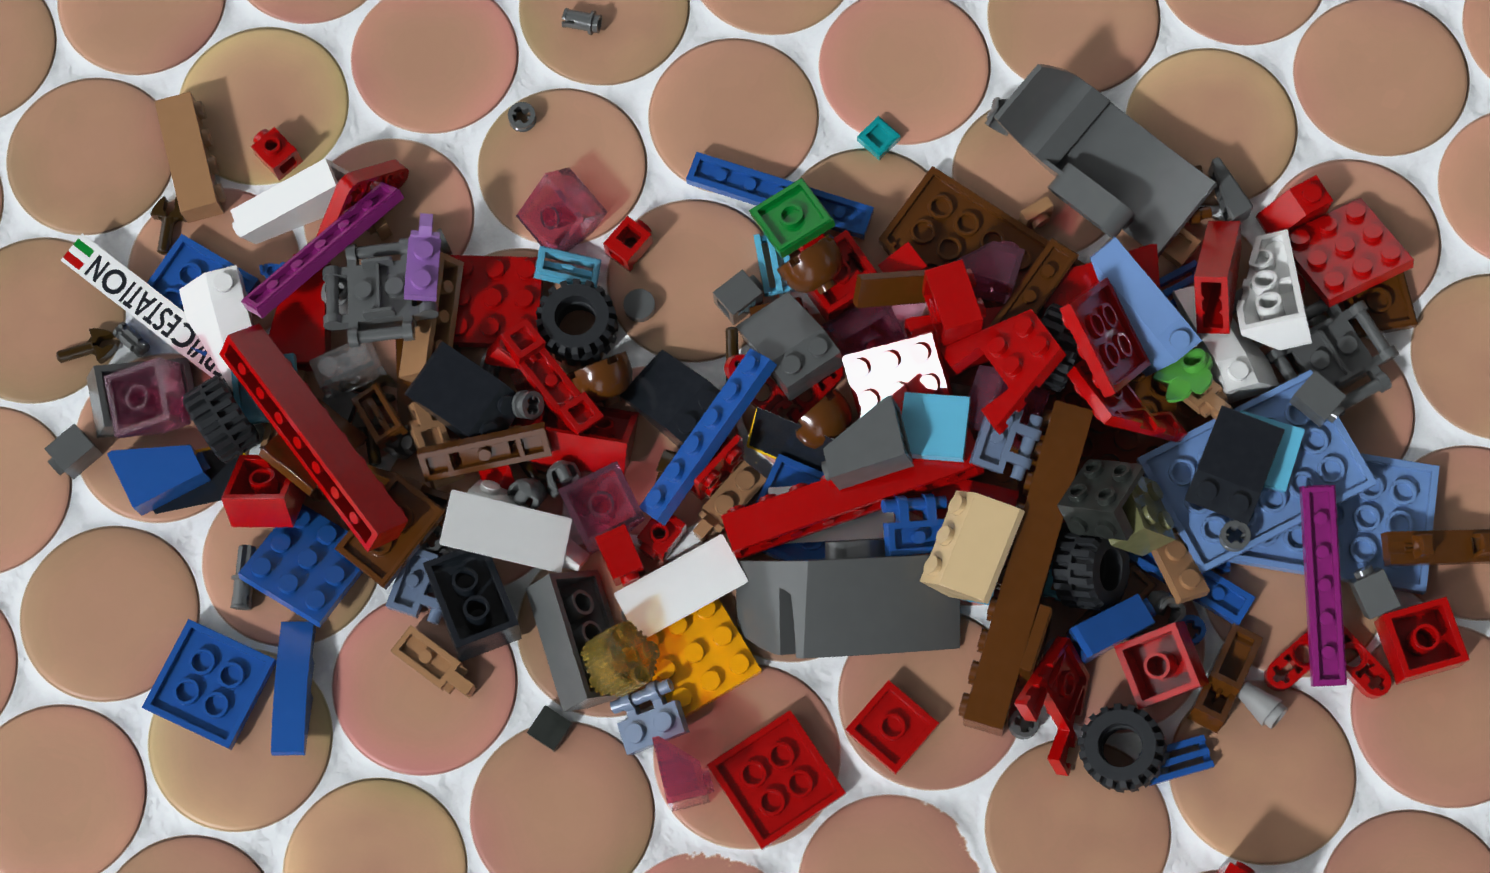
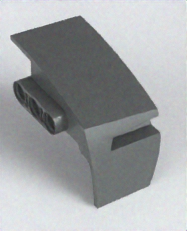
M1037 64L994 115L997 122L1036 161L1055 176V179L1048 186V189L1111 238L1116 237L1123 230L1142 246L1157 244L1158 258L1217 186L1215 181L1158 140L1111 103L1107 97L1077 75L1062 68Z
M884 538L825 542V558L782 561L737 560L748 579L746 584L736 589L738 631L761 649L776 655L796 654V658H824L960 648V599L948 597L920 582L924 571V564L930 554L885 556Z

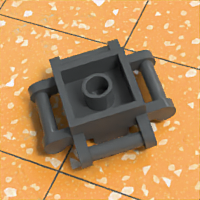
M409 237L400 238L399 242L357 247L356 244H350L345 248L347 267L329 265L322 269L323 280L326 282V315L323 317V326L331 331L348 329L347 337L350 348L360 347L361 343L402 338H404V341L415 340L417 321L433 319L439 315L438 304L435 302L422 301L417 306L416 300L404 299ZM401 254V260L393 261V258L390 256ZM339 282H347L348 314L345 315L339 314Z
M1319 297V301L1305 308L1307 320L1309 321L1325 311L1330 318L1309 329L1312 343L1284 350L1274 348L1265 356L1270 364H1275L1286 382L1298 376L1286 357L1289 358L1299 375L1309 370H1312V372L1316 370L1340 391L1369 376L1370 382L1346 395V398L1340 404L1345 408L1339 415L1340 417L1345 414L1346 409L1380 391L1383 393L1392 388L1389 377L1379 367L1399 355V352L1394 345H1389L1367 312L1369 307L1364 300L1357 302L1342 312L1338 304L1328 308ZM1357 319L1379 352L1378 355L1371 356L1349 323L1351 320Z

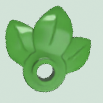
M1194 348L1177 362L1157 371L1153 379L1169 384L1166 392L1167 402H1180L1188 398L1192 392L1202 394L1210 387L1213 381V375L1210 371L1213 366V360L1209 353L1200 348Z

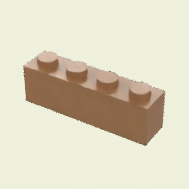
M190 91L154 101L180 213L188 223L224 214L222 202L226 201V196L222 184H217L215 174L220 172L215 156H210L208 147L213 146V142L208 128L204 129L202 119H206V113L202 102L196 101Z
M440 252L437 301L435 302L438 304L439 315L433 319L417 321L415 340L403 341L399 378L411 383L440 342H444L453 348L464 262L443 252ZM416 300L417 306H419L422 301Z

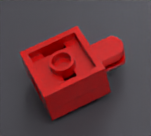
M848 230L834 237L842 253L843 260L841 271L833 278L836 285L822 294L818 290L806 293L828 325L857 308L853 303L857 275L877 273ZM821 234L798 250L801 253L808 247L816 244L826 234Z

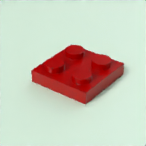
M888 680L849 724L845 732L896 775L939 726V722Z

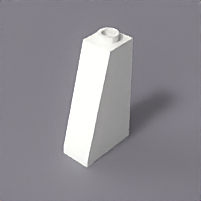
M326 158L230 210L234 219L232 225L235 233L241 239L243 238L258 244L324 218L336 185L349 172Z

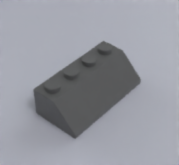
M598 570L551 573L525 588L563 712L588 709L619 699L620 695L625 692H636Z

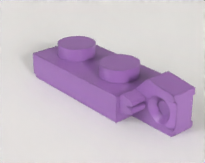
M420 213L419 231L411 230L408 239L404 286L405 300L437 301L441 239L440 232H432L433 214Z

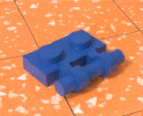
M925 493L915 498L896 495L893 499L882 500V512H893L895 514V522L883 523L885 556L931 553L936 542L937 532L942 527L945 519H937V509H945L947 507L946 497L944 495L934 496L933 493ZM909 511H922L923 520H909Z

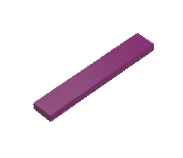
M384 182L378 184L244 297L241 301L244 307L263 319L403 200L404 196L401 191Z
M1335 485L1300 486L1311 686L1347 685Z

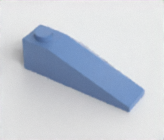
M1113 237L1090 256L1098 281L1108 277L1151 363L1150 366L1142 371L1146 377L1177 362L1202 341L1116 237Z

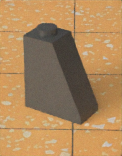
M891 395L884 397L824 447L823 452L826 461L821 462L826 480H831L839 490L913 467L914 463L901 410Z

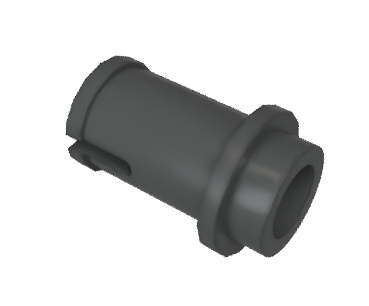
M569 8L564 9L562 19L565 20L562 21L563 28L587 31L588 35L600 32L602 15H598L596 11L587 13Z

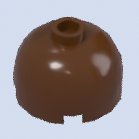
M828 234L776 270L787 285L795 291L809 293L818 290L822 294L836 285L833 278L841 271L843 264L842 253L832 235Z
M624 351L587 365L582 369L570 372L567 376L581 393L585 391L594 403L602 402L605 408L622 401L620 394L629 389L632 383L633 371L627 352Z
M837 388L831 391L835 396L829 401L825 396L798 420L802 427L796 431V437L805 446L816 449L823 445L826 439L824 435L835 439L852 424L853 414L851 407Z

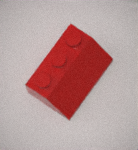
M544 402L543 412L540 417L535 419L533 424L545 422L552 447V456L530 461L540 463L543 466H552L556 461L567 460L574 462L580 472L591 471L602 473L608 477H624L631 459L639 413L597 406L604 415V418L577 436Z

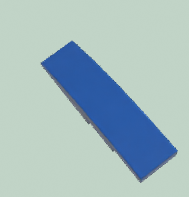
M309 621L281 622L273 697L272 756L305 755L313 702L311 686L315 663L312 655L316 626Z

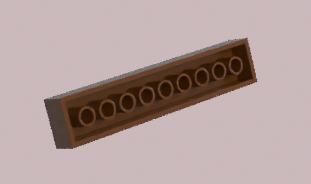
M1055 400L1053 410L1046 408L1041 425V435H1045L1044 441L1039 440L1036 442L1032 456V465L1036 466L1035 472L1028 470L1023 487V496L1027 497L1026 503L1019 501L1017 507L1024 510L1025 513L1007 556L1009 559L1008 565L1003 566L995 589L1000 590L998 598L992 596L989 603L986 620L991 621L989 630L982 628L977 645V652L982 653L980 661L973 660L968 676V684L972 685L970 694L964 692L958 712L959 716L963 717L964 726L1002 737L1018 682L1019 667L1037 616L1052 564L1053 554L1056 550L1055 547L1064 522V518L1057 505L1077 476L1093 419V412L1090 409Z

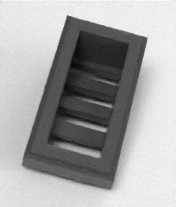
M1216 157L1212 160L1208 173L1210 179L1217 184L1214 191L1225 221L1243 222L1248 219L1253 205L1222 160Z

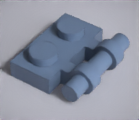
M1021 410L1019 413L1014 411L1006 421L1008 427L999 435L984 416L969 463L1003 474L1006 462L1014 465L1010 478L1023 481L1026 469L1030 470L1033 461L1030 457L1035 442L1040 440L1042 431L1039 429L1043 418L1031 414L1028 424L1024 425L1020 423L1024 410ZM1016 434L1023 437L1018 454L1010 452Z
M418 549L396 577L385 606L388 609L415 618L419 617L422 606L431 610L427 622L439 625L442 614L436 598L427 596L430 582L423 563L440 556Z
M669 678L661 682L655 680L647 683L646 688L634 693L632 691L620 694L619 699L610 702V707L614 714L625 710L628 716L627 720L617 723L627 755H634L690 732L680 701L674 700L667 703L665 694L674 690V685ZM651 700L654 709L641 713L639 704Z

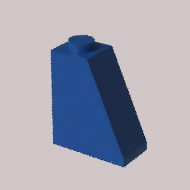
M191 445L112 450L107 453L133 509L141 516L211 481L207 472L211 465L203 451L197 453Z
M1136 594L1070 628L1067 638H1070L1083 664H1086L1113 649L1114 646L1152 627L1155 624L1152 617L1156 616V612L1147 598L1142 600L1139 594Z

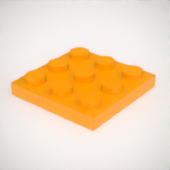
M719 599L641 642L638 641L634 633L627 636L651 680L661 682L669 678L672 681L674 690L665 694L667 703L674 700L680 701L685 718L762 673L761 668Z

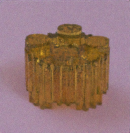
M630 621L612 626L586 642L582 648L583 652L580 655L583 657V661H587L585 663V666L588 667L587 673L591 674L589 679L590 687H594L596 693L600 692V696L610 693V696L623 697L648 684L652 677L655 676L654 671L657 670L655 666L657 664L656 660L660 657L658 645L653 641H647V635L643 636V631H637V627Z

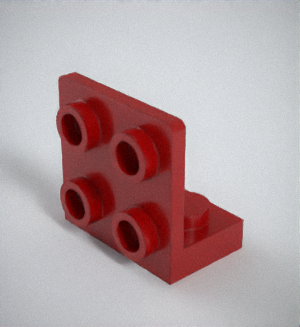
M736 434L732 440L727 437L706 468L694 479V485L690 492L701 501L706 495L711 497L723 484L721 479L728 472L733 473L736 467L744 461L743 438L740 435Z

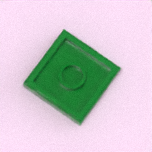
M800 178L749 210L754 221L782 259L836 226L833 218L803 178Z

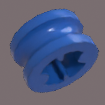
M1186 615L1181 621H1185L1186 626L1187 623H1192L1193 629H1198L1199 632L1198 634L1195 633L1192 639L1195 646L1204 638L1206 626L1198 616Z

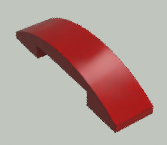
M527 318L501 334L500 337L530 385L536 392L542 395L545 404L577 436L604 418L602 412L585 391L581 393L547 351L545 348L546 341Z

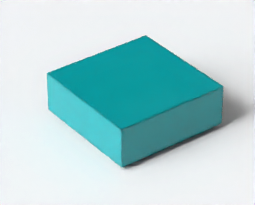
M879 116L857 136V141L878 160L901 139V135Z

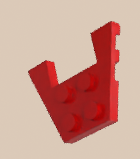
M1032 309L940 349L941 354L956 374H959L985 354L1008 386L1005 392L981 409L999 435L1008 427L1006 421L1014 411L1019 413L1027 404L1024 399L1035 386L1040 388L1066 356V353Z
M1085 360L1077 363L1067 373L1068 378L1074 384L1075 391L1084 397L1093 409L1094 416L1103 422L1104 425L1174 442H1180L1188 434L1171 411L1150 413L1129 384L1125 385L1116 394L1104 398L1101 391L1094 385L1092 373Z
M1058 636L1016 698L1014 704L1025 721L1037 722L1043 704L1045 705L1048 715L1052 717L1058 728L1047 759L1057 775L1069 776L1072 764L1066 763L1069 747L1075 748L1077 734L1073 729L1075 715L1082 716L1090 674L1070 638Z

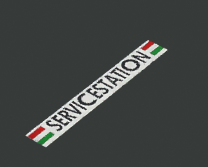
M82 233L62 257L61 261L210 377L217 375L224 379L208 353L204 356L192 349L195 348L207 352L186 320L184 311Z

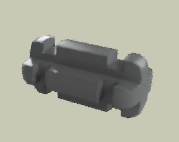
M121 322L113 330V335L117 339L119 338L137 357H142L149 351L150 345L129 327L127 323Z

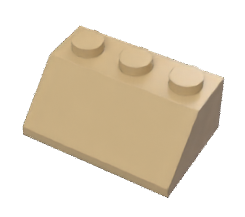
M956 490L954 497L948 505V512L942 527L937 532L932 552L924 564V571L920 582L948 597L988 604L1025 511L979 493Z

